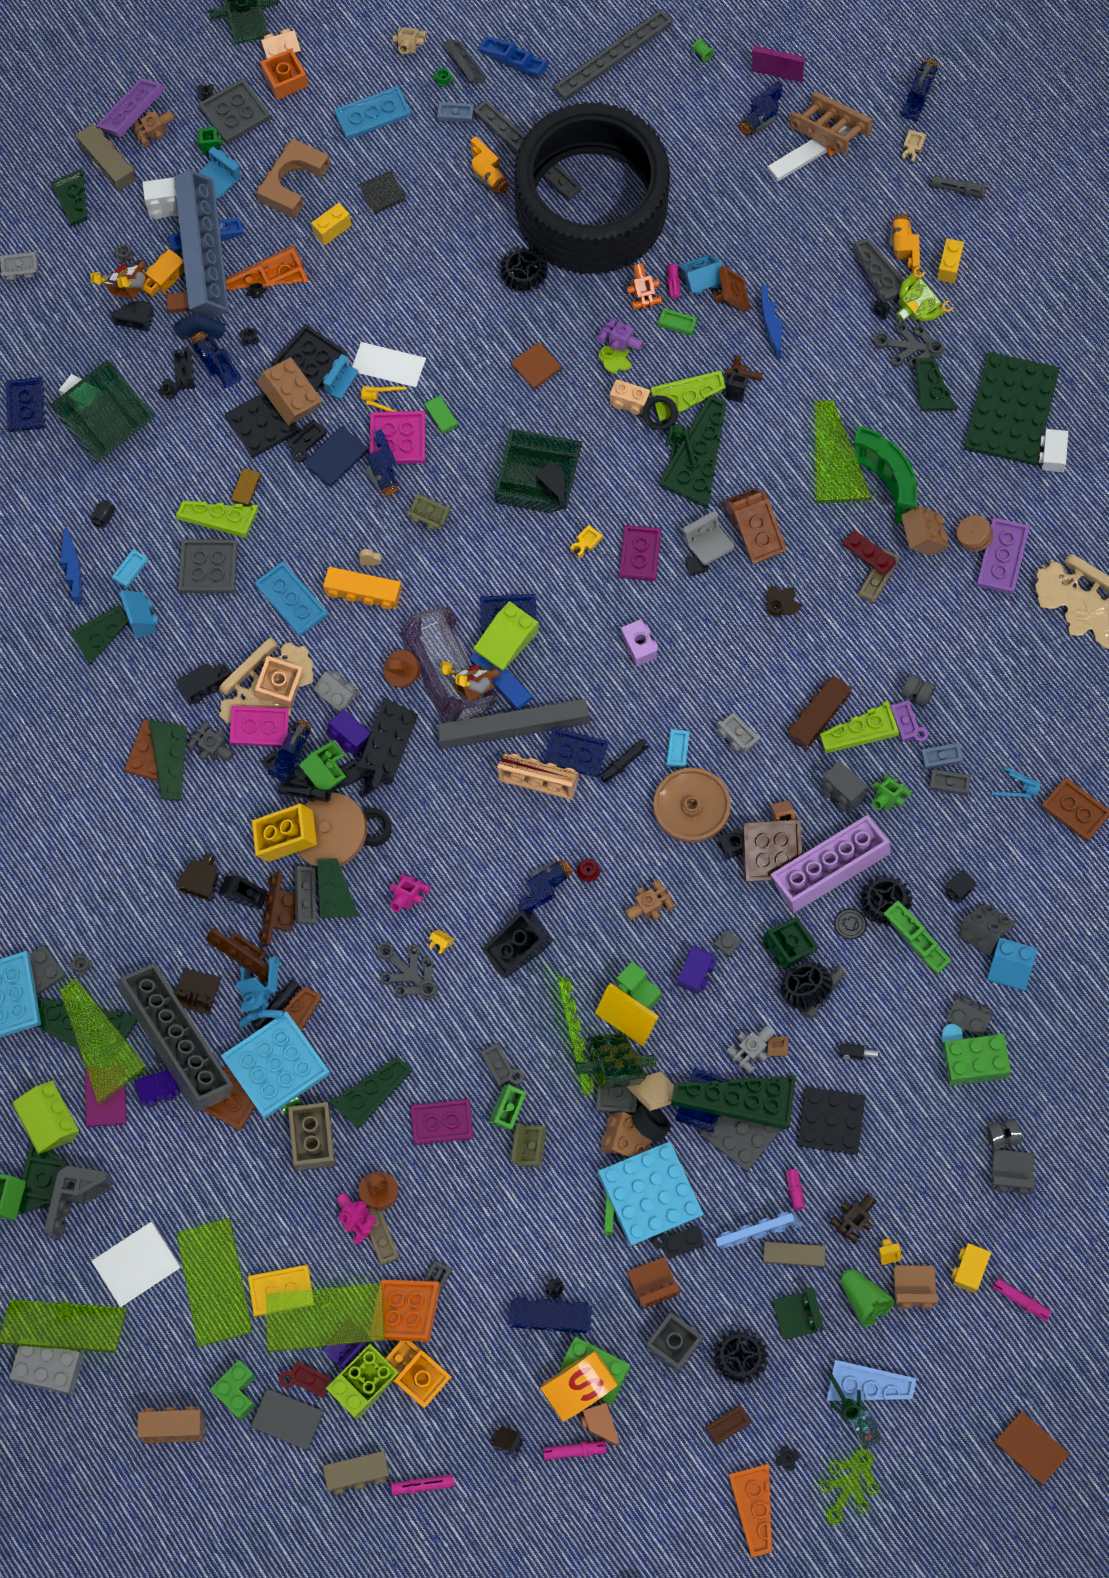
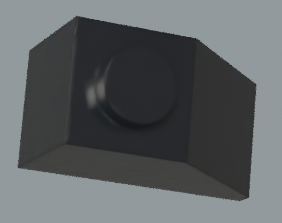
M133 301L114 311L111 317L114 325L148 332L154 316L152 304L148 302Z
M551 461L535 475L536 484L562 507L565 500V471L559 464L556 465Z
M239 875L225 876L219 892L220 895L235 903L256 909H262L268 893Z
M501 1426L499 1431H494L491 1441L493 1442L492 1446L494 1449L516 1458L524 1442L523 1433Z

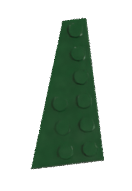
M709 396L689 430V438L695 459H691L686 439H684L659 481V486L707 509L726 402L714 396Z
M37 997L41 1025L36 1027L106 1066L111 1065L138 1022L133 1014L129 1015L118 1011L102 1010V1008L74 1003L68 1004L62 1001H52Z
M789 1075L786 1078L774 1076L771 1079L746 1078L732 1079L728 1082L711 1081L710 1083L702 1084L699 1082L676 1083L673 1087L671 1105L788 1130L791 1122L796 1075Z

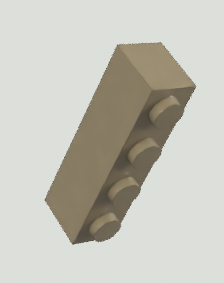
M91 124L76 134L79 146L118 191L136 180L134 167L130 163L127 164L125 162L123 154L115 150V146L110 139L106 140L105 134L100 128L97 129L94 124Z

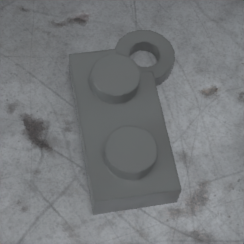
M498 1043L480 1052L499 1088L509 1082L519 1085L524 1081L522 1070L511 1068ZM519 1074L520 1079L514 1080L513 1075Z

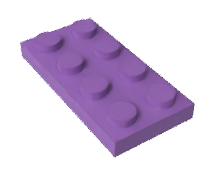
M140 78L102 118L96 127L100 128L104 133L121 137L138 120V117L149 108L152 102L160 97L165 88L160 83Z
M993 517L991 527L993 528L994 537L990 545L985 549L977 586L1014 594L1030 525Z

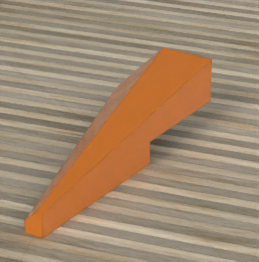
M294 245L225 278L227 290L248 288L249 285L254 283H261L263 287L275 286L276 284L304 283L309 281L302 260Z

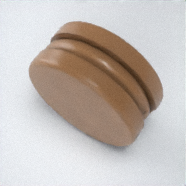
M972 515L960 522L956 535L964 549L970 552H978L990 545L994 532L986 518L980 515Z

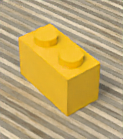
M337 203L311 222L314 236L325 246L352 226L350 214L340 203Z
M946 238L937 280L955 284L964 242Z
M969 1243L966 1249L961 1248L958 1257L961 1260L960 1266H955L951 1278L955 1279L953 1285L976 1294L991 1252Z

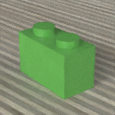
M504 1085L488 1123L504 1130H512L527 1092L511 1085Z

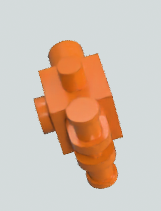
M643 263L633 265L636 279L631 280L632 286L626 287L628 294L634 293V297H639L640 300L631 302L633 310L638 308L646 309L648 305L651 308L654 304H662L660 295L656 297L651 295L655 293L654 288L660 286L658 279L652 281L651 275L646 276Z

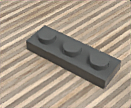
M448 39L445 45L450 55L457 61V65L466 74V78L472 83H483L486 77L461 41Z
M297 866L294 868L295 924L315 925V868Z

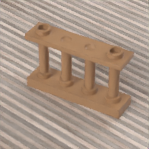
M817 91L812 94L811 107L802 115L794 111L790 112V127L845 155L848 154L849 141L855 135L861 133L868 137L872 133V118ZM816 111L823 114L816 122L808 119ZM830 118L837 121L830 129L822 126ZM843 126L851 128L844 136L836 133Z

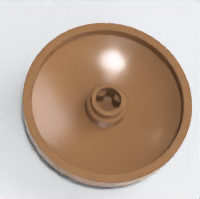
M700 768L677 770L668 775L659 784L655 792V818L662 830L676 840L689 843L706 841L717 835L729 819L731 799L728 789L720 778L707 770Z
M331 793V799L327 802L318 800L308 801L305 806L313 810L317 846L299 851L298 854L315 867H318L317 860L338 859L340 866L345 865L360 852L366 839L367 821L363 810L351 798L339 793Z

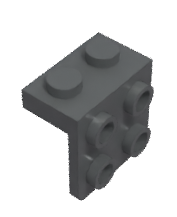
M983 904L963 919L958 937L991 956L995 952L999 938L1014 928L1016 922L992 906Z
M995 1150L993 1153L991 1190L1001 1193L1017 1192L1020 1195L1032 1194L1035 1188V1180H1033L1034 1155L1026 1152Z

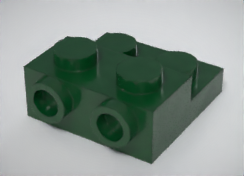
M798 917L768 930L762 938L764 948L772 952L775 964L781 966L783 970L799 963L801 959L815 953L819 949Z

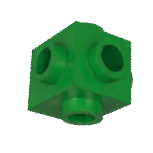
M216 127L199 129V138H197L198 149L201 148L203 155H209L208 151L212 147L218 151L220 150V146H223L222 136H218Z

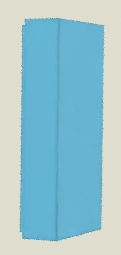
M133 549L112 575V580L128 589L148 563V557Z
M671 729L667 767L686 768L690 731Z

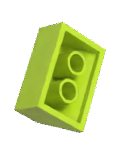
M53 1080L32 1088L12 1103L38 1154L74 1141L79 1132Z

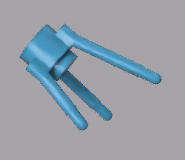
M1005 766L1004 770L1010 772L1009 776L1024 782L1022 790L1025 793L991 792V795L1025 797L1031 799L1032 795L1037 797L1041 782Z

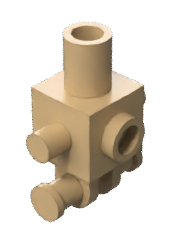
M398 28V35H393V42L398 43V51L401 54L415 53L419 45H424L427 31H419L417 28Z

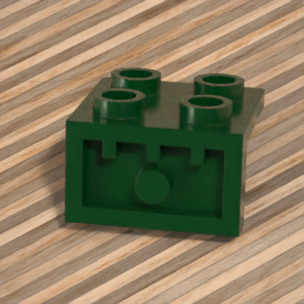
M814 1287L805 1288L804 1293L773 1300L783 1340L823 1331L824 1325Z

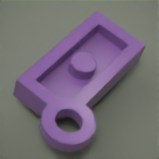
M909 700L890 706L902 742L914 738L915 741L921 743L928 739L927 729L917 725ZM917 733H924V737H918Z

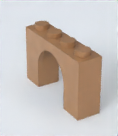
M292 138L290 143L285 145L282 155L276 159L272 170L267 172L264 182L257 187L258 202L295 219L304 206L301 195L286 189L280 184L283 176L293 170H305L322 178L331 165L329 155Z

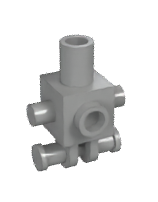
M767 1025L757 1035L753 1031L748 1036L742 1032L738 1036V1039L742 1042L739 1045L740 1051L738 1052L732 1045L727 1049L726 1053L733 1058L732 1061L734 1063H740L738 1066L744 1068L748 1074H751L756 1067L751 1065L749 1061L751 1060L754 1063L759 1058L765 1062L769 1056L765 1053L767 1050L766 1042L775 1033Z

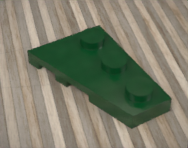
M83 169L50 182L71 227L88 220Z
M338 859L317 860L320 918L359 916Z

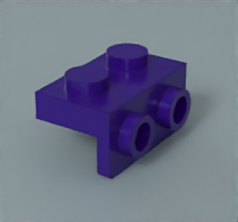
M348 1319L321 1350L339 1367L344 1368L355 1359L354 1356L358 1351L361 1352L368 1346V1340L371 1337L365 1334L351 1319Z

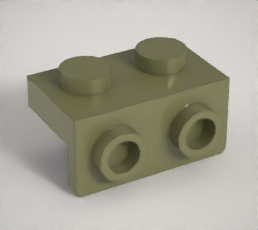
M417 493L411 509L407 510L406 514L410 515L411 520L418 523L424 521L427 523V527L436 530L437 528H444L452 508Z
M516 1123L513 1133L514 1143L511 1150V1161L520 1167H542L547 1128L544 1126H525L521 1123Z

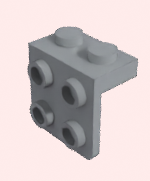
M714 511L682 529L684 542L703 565L713 562L734 549L732 541L719 527L718 515Z

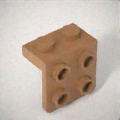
M625 1112L611 1113L607 1120L606 1132L601 1139L600 1151L606 1154L618 1153L631 1158L648 1151L652 1140L646 1138L637 1130L631 1115Z
M895 1266V1307H900V1309L921 1307V1309L928 1310L937 1306L938 1294H936L934 1266Z

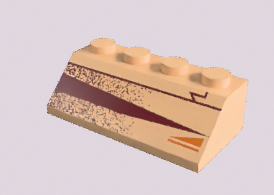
M504 754L497 767L500 782L573 800L579 781L578 772L572 768L563 769L552 763H539L538 760L533 758L527 760L517 754Z

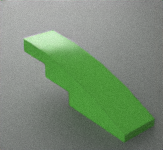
M899 901L895 902L884 912L885 917L936 975L952 961L938 947L939 944L925 931V927Z

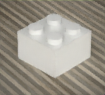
M174 177L144 181V199L150 219L178 216Z

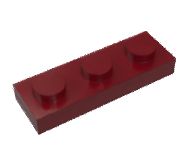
M856 530L842 542L846 549L882 576H885L896 565L895 559Z

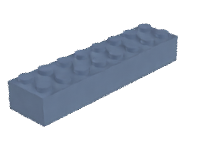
M189 169L174 176L189 310L215 318L229 312L214 179Z

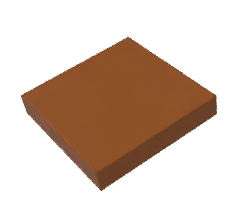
M540 342L511 362V366L533 390L562 370V366Z

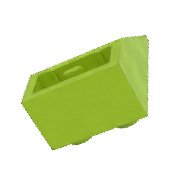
M369 1344L326 1389L358 1420L375 1403L399 1373Z

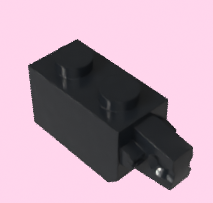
M226 663L214 668L209 664H204L176 682L189 705L201 702L207 695L218 692L221 683L232 673Z

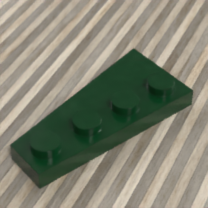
M150 721L149 729H151L152 735L151 741L155 754L154 760L158 773L160 797L165 800L180 801L187 726Z
M396 1057L371 1076L361 1080L353 1088H349L339 1097L329 1101V1103L359 1129L413 1070L399 1057Z

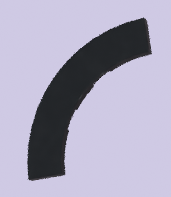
M277 751L261 761V764L269 773L286 784L304 787L315 786L303 769L286 761ZM356 759L339 767L346 777L332 790L351 785L364 778L356 769L358 765Z

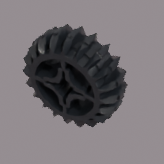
M524 246L522 250L516 247L515 252L510 250L509 255H505L504 260H501V279L504 280L505 286L509 285L510 290L515 288L517 293L520 290L524 294L526 290L532 293L533 288L539 289V284L543 285L544 279L547 278L548 267L546 259H544L543 254H538V250L532 252L531 247L528 250H525Z
M883 874L882 879L879 876H875V881L869 879V885L865 884L863 886L864 891L860 893L862 898L859 903L863 905L861 910L867 911L865 917L872 916V923L875 920H879V926L882 924V921L885 922L887 927L889 926L890 922L885 917L884 911L888 910L898 901L894 898L895 891L899 894L902 905L906 909L912 908L910 902H912L913 897L909 896L911 890L906 889V883L900 884V878L895 881L893 875L890 876V879H887L886 874ZM879 888H889V889L886 890V891H882V890H880ZM890 895L889 902L887 900V903L884 902V904L882 905L883 898L885 900V898H888ZM870 896H873L874 900L878 902L877 909L872 905Z
M813 961L810 964L804 962L801 966L797 963V967H790L791 972H785V977L781 979L780 990L783 999L788 1006L791 1005L793 1009L798 1008L800 1011L804 1008L809 1011L810 1007L816 1008V1005L819 1003L823 1005V1000L829 999L828 994H832V988L834 987L832 976L828 969L820 963L815 964Z
M738 1328L736 1330L737 1335H734L733 1331L730 1330L728 1332L730 1338L723 1334L721 1338L724 1343L721 1341L716 1342L720 1348H714L713 1352L719 1355L714 1356L713 1361L720 1362L715 1365V1369L722 1368L719 1372L720 1376L727 1373L725 1378L727 1382L733 1377V1384L736 1385L737 1379H741V1385H745V1378H747L751 1384L753 1383L752 1375L759 1379L760 1375L757 1371L764 1373L765 1369L761 1365H768V1361L762 1359L769 1355L767 1352H762L767 1346L766 1344L759 1346L762 1338L760 1337L755 1341V1332L751 1336H747L748 1329H745L744 1335L740 1334L741 1330ZM742 1341L752 1345L756 1352L747 1351ZM736 1342V1350L723 1355L725 1349L731 1343ZM739 1347L741 1348L742 1355L747 1357L743 1359L742 1366L739 1358L735 1357V1355L738 1356ZM753 1359H758L756 1365L751 1370L745 1372V1364L748 1361H753ZM725 1361L735 1363L738 1366L739 1372L731 1370Z

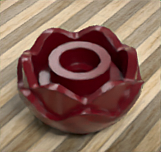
M593 859L582 860L576 868L577 875L584 882L597 880L601 872L599 864Z

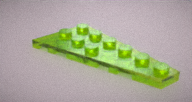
M75 978L63 987L60 992L97 1102L100 1105L147 1067Z

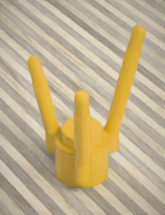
M363 386L361 399L366 400V405H372L387 412H397L373 401L378 399L379 392L407 390V387Z

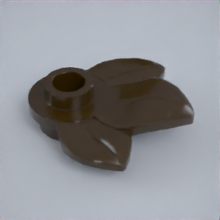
M773 585L768 589L766 593L768 600L766 610L769 615L773 617H779L782 614L793 615L801 609L802 605L794 601V588L779 591ZM778 607L779 610H773L772 608Z

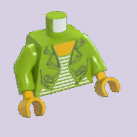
M917 265L914 273H911L901 284L898 304L902 309L896 313L901 321L906 320L908 317L912 321L917 319L921 322L931 321L943 315L944 311L949 312L954 308V306L951 309L946 308V303L951 300L945 301L942 307L940 306L942 304L941 301L921 278L924 276L925 270L922 273H917L916 271L920 265Z

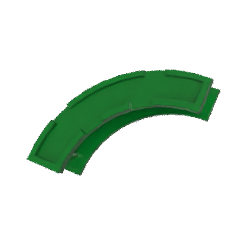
M858 426L854 440L855 449L852 462L869 468L883 479L889 487L895 502L894 522L903 524L901 515L912 509L916 510L918 488L914 470L906 455L891 440L888 441L874 430Z

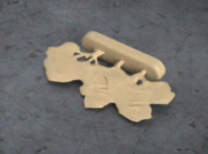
M1073 554L1067 556L1065 565L1074 571L1075 574H1065L1064 568L1058 562L1050 563L1046 569H1038L1036 576L1039 580L1035 587L1039 595L1040 607L1054 609L1065 605L1068 608L1065 617L1067 622L1070 623V635L1082 636L1088 630H1093L1096 641L1104 648L1109 649V598L1103 600L1096 591L1100 587L1109 593V576ZM1081 576L1094 584L1090 591H1084L1079 587L1078 579ZM1067 578L1070 581L1071 579H1073V581L1068 585L1062 584V581Z
M273 638L266 640L221 684L219 690L225 695H229L237 689V696L235 698L221 701L219 716L227 723H231L232 706L289 708L255 697V687L259 676L254 670L266 660L267 656H270L276 650L278 643ZM285 643L281 648V656L275 658L303 667L304 675L299 687L311 684L313 682V661L308 657L309 650L306 646L297 647L293 643ZM249 675L254 678L249 689L240 686ZM242 694L246 697L245 700L241 698Z

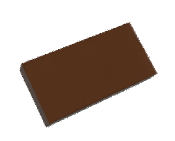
M739 1405L705 1428L717 1446L752 1422L741 1405Z

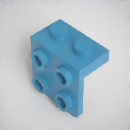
M212 147L208 151L211 161L199 173L214 179L216 200H218L241 178L240 166L235 160H230L222 150L218 151Z

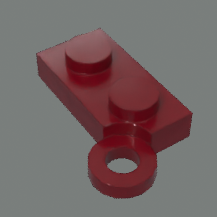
M298 1361L291 1372L285 1371L279 1377V1382L284 1388H290L296 1384L323 1399L328 1393L326 1387L333 1381L332 1378ZM290 1376L291 1381L289 1383H285L284 1377Z

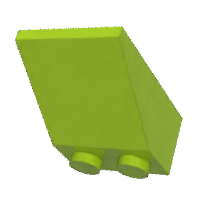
M509 601L493 619L473 650L503 672L538 634L539 622Z

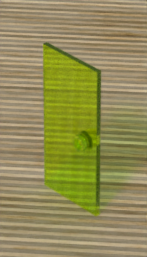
M227 1218L178 1232L177 1238L198 1347L252 1333L231 1219Z
M382 1283L266 1295L268 1352L384 1341Z
M10 1300L0 1333V1344L116 1353L127 1308L79 1305L69 1302L52 1303Z

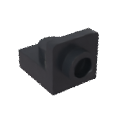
M732 372L727 383L725 399L742 403L750 376Z

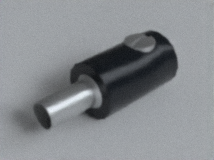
M840 1043L839 1058L863 1060L864 1056L878 1057V1051L865 1050L864 1045Z

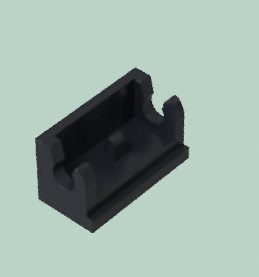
M184 347V353H178V350H175L174 366L178 390L195 388L190 348Z

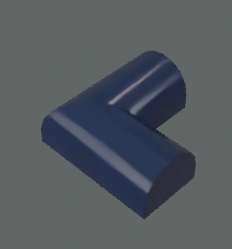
M197 312L175 323L174 327L176 335L181 339H187L199 332L218 340L225 332L224 323Z

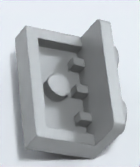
M36 252L0 256L2 271L0 274L1 277H6V280H16V276L34 278V274H39Z
M335 670L325 671L313 690L341 712L360 693L352 683L342 679L343 676Z
M734 712L724 721L719 720L717 722V733L723 739L726 738L730 742L731 748L735 752L739 751L741 755H744L760 740Z

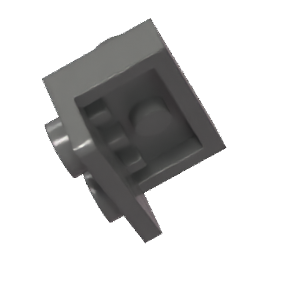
M963 995L956 998L946 1020L979 1037H983L994 1013L991 1012V1008L983 1004L979 1006L973 1003V999Z

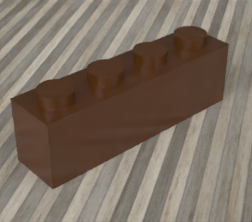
M834 675L830 680L826 679L820 693L813 695L808 708L804 707L799 714L800 718L797 722L793 721L787 729L788 739L805 751L809 749L851 695L852 687Z

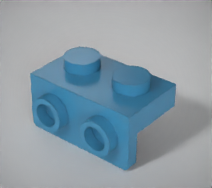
M341 354L339 359L334 361L330 373H327L323 379L325 393L339 400H342L359 373L357 369L349 365L347 356Z

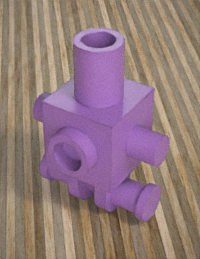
M613 317L603 325V328L599 331L600 334L596 337L599 343H604L605 339H608V345L611 346V349L625 352L628 347L640 351L644 344V341L633 337L634 328L630 324L625 325Z

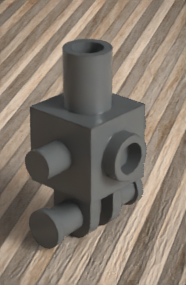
M203 721L201 727L196 728V734L190 736L191 740L186 743V747L193 751L196 744H198L201 751L199 757L202 760H205L208 756L216 760L220 756L229 762L233 758L234 752L226 747L224 738H222L225 733L221 729L214 733L209 730L211 726Z

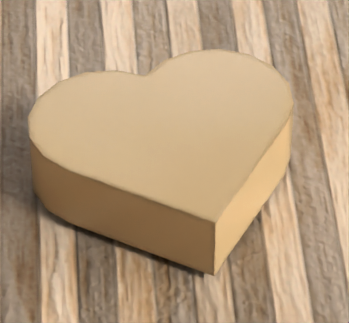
M363 549L359 555L360 565H380L381 555L374 553L370 549Z

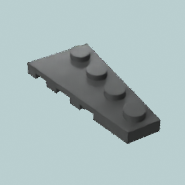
M868 238L855 242L852 248L882 302L886 303L898 298L904 279Z

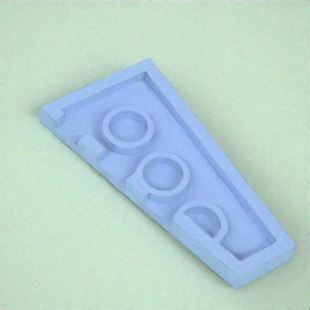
M839 1360L834 1362L832 1374L846 1399L857 1400V1390L861 1391V1400L913 1399L916 1378ZM830 1381L827 1401H841L832 1381Z

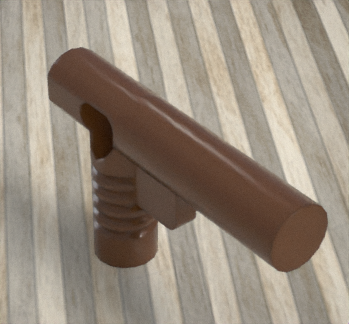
M740 355L734 356L732 369H726L727 376H731L734 371L750 376V379L762 380L763 373L747 371L746 365H740L742 358Z

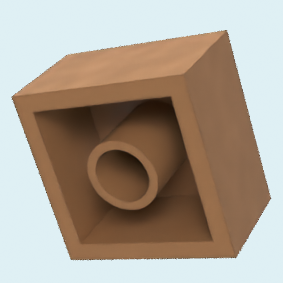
M918 506L916 510L912 509L901 515L910 549L933 556L949 547L948 535L945 532L944 520L940 513Z

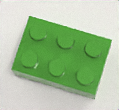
M1004 1034L944 1042L943 1053L949 1086L1009 1079L1011 1069Z

